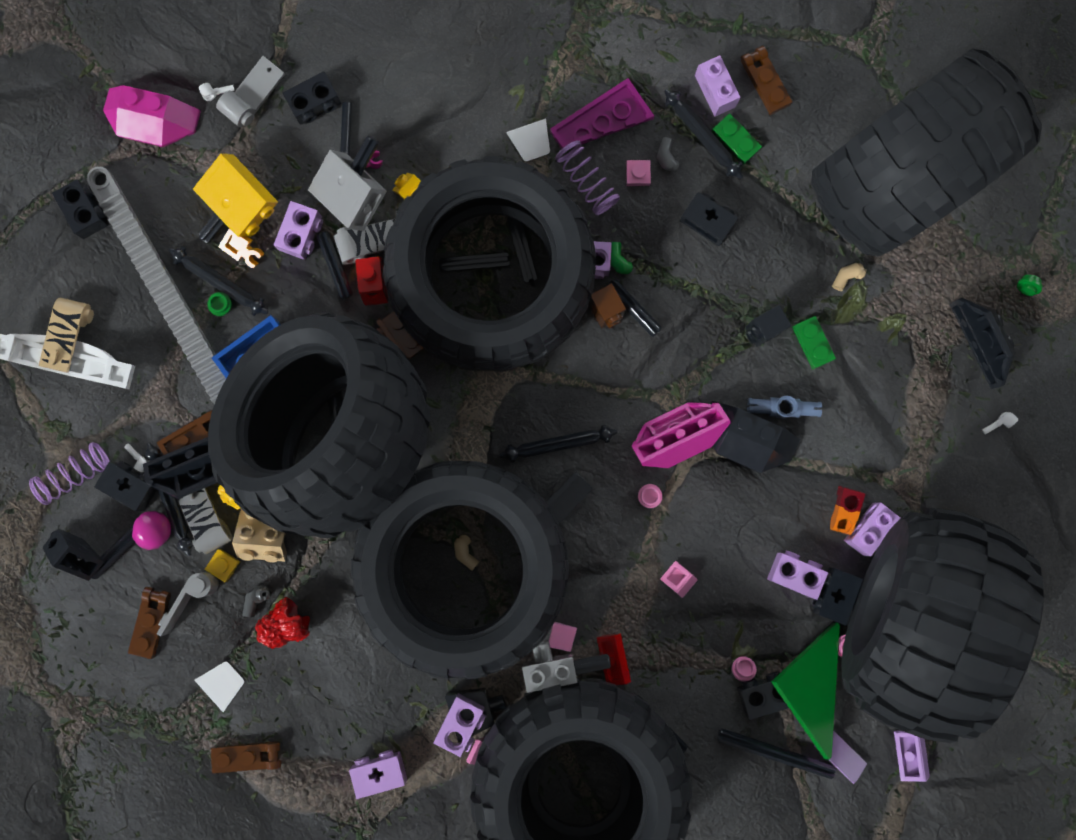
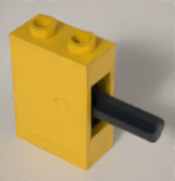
M220 154L193 188L215 212L199 232V238L206 243H210L225 224L237 237H251L259 231V225L262 221L273 214V208L278 203L234 154Z

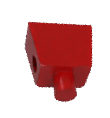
M384 258L355 259L358 291L364 305L389 303L387 288L383 278Z

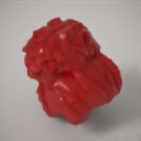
M285 597L275 604L274 610L270 611L269 614L263 615L262 619L258 620L255 625L257 641L271 649L280 648L290 641H302L310 634L308 629L310 618L309 616L301 617L298 615L297 605L290 598Z

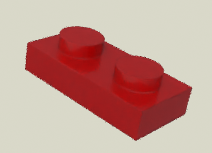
M621 633L596 637L600 655L608 654L611 662V667L604 670L606 682L615 685L630 683L631 678Z

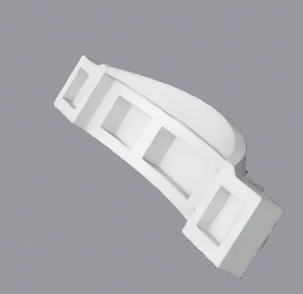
M0 334V359L130 389L135 366L118 362L110 354L95 346L76 341L69 373L38 366L46 335Z

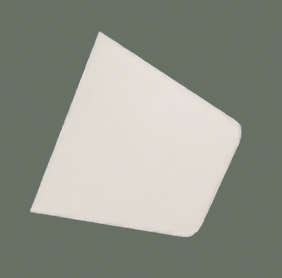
M546 119L506 132L524 161H530L550 153Z
M223 662L194 680L222 712L225 711L244 684L243 678L228 662Z

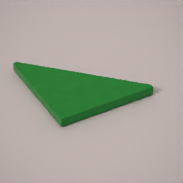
M832 623L771 681L823 758L828 760L832 757L840 629L838 623Z

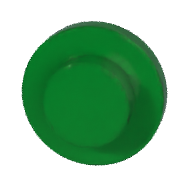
M1024 275L1018 281L1017 288L1022 294L1033 296L1041 293L1043 288L1042 280L1035 275Z
M217 292L210 296L207 306L212 314L224 316L230 312L232 301L227 294Z

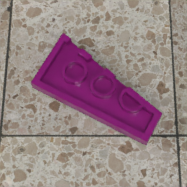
M627 78L550 128V133L560 148L563 149L576 140L584 144L653 120L654 115L629 78Z

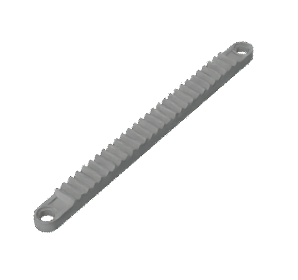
M92 168L87 175V182L97 198L99 206L103 209V213L113 226L112 228L117 233L122 246L126 249V253L130 256L131 262L135 265V269L145 282V286L149 289V293L158 305L159 311L163 314V318L167 321L169 328L173 331V335L177 338V342L186 354L191 367L195 370L197 377L201 380V384L205 387L210 400L215 404L226 378L212 360V357L216 355L114 176L106 168ZM100 174H105L106 182L103 185H96V177Z

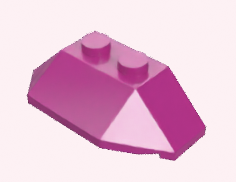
M125 85L109 89L103 110L118 137L160 147L177 142L187 135L195 134L201 113L199 109L171 96Z
M686 403L645 423L636 441L633 442L632 449L642 466L670 468L711 448L731 422L719 403Z

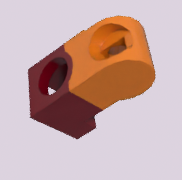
M838 486L836 494L838 497L831 517L830 529L851 535L858 521L865 493Z

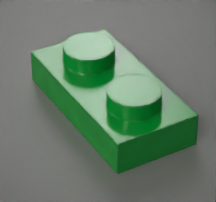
M730 113L712 129V133L743 165L762 148Z
M816 316L792 327L812 370L836 359Z

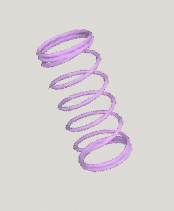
M573 141L560 150L555 160L557 162L566 161L563 165V171H573L570 181H581L578 186V192L589 191L585 197V202L597 200L592 210L595 215H600L615 205L620 196H618L619 194H614L596 207L603 197L614 190V188H611L603 195L593 200H587L589 194L598 185L603 183L606 177L594 186L580 190L582 183L594 174L599 167H596L580 179L572 180L575 172L592 158L588 157L577 167L565 170L568 161L584 149V147H581L580 141ZM574 147L569 153L562 156L565 152Z
M95 442L90 443L88 446L91 456L103 470L94 467L88 454L83 449H80L83 459L92 468L93 474L91 477L84 475L77 461L72 456H69L68 459L71 465L81 475V483H74L65 467L61 463H57L59 471L69 481L70 489L66 491L60 488L54 474L46 469V475L52 484L58 488L59 495L52 497L46 485L37 476L29 480V486L33 495L42 504L49 505L52 499L60 498L61 491L70 492L72 484L81 486L83 484V477L93 479L95 470L103 472L110 462L104 450ZM93 447H95L98 450L103 460V463L98 458ZM33 481H35L39 489L46 495L48 502L44 500L37 492Z

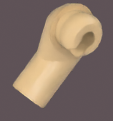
M859 263L842 267L832 287L838 291H843L849 279L864 278L866 269Z
M461 535L454 542L455 556L461 563L473 571L480 561L469 554L468 545L471 543L470 538L467 535Z

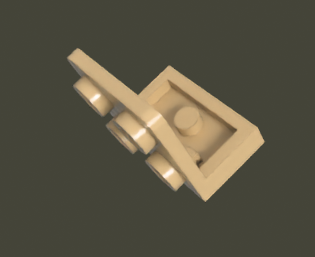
M241 509L232 541L237 558L247 561L258 559L272 563L277 561L285 562L286 560L285 533L254 519Z

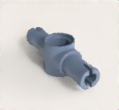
M791 396L770 397V399L748 398L747 405H754L747 407V412L769 414V416L778 419L799 418L800 416L821 417L822 410H815L822 408V402H806ZM781 401L788 403L790 408L788 414L781 412L779 408Z

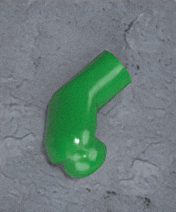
M610 242L612 243L610 266L619 274H630L633 270V265L621 256V243Z

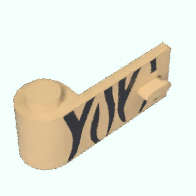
M58 298L55 301L38 366L69 373L79 329L90 324L93 320L94 312L89 304L65 298Z

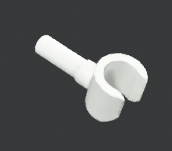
M204 83L199 86L200 93L206 101H212L216 95L226 91H235L233 85L214 89L210 83Z
M1004 412L998 417V420L982 429L984 434H987L1002 424L1010 428L1018 421V418L1011 412Z
M126 444L124 448L137 460L134 469L144 472L143 464L149 462V460L138 454L130 444Z

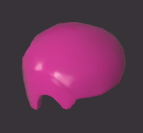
M144 512L134 522L132 538L141 548L147 550L159 549L170 537V521L160 512Z

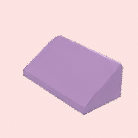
M901 730L894 731L901 781L926 782L930 774L925 739Z
M833 731L832 757L829 761L854 784L867 763Z

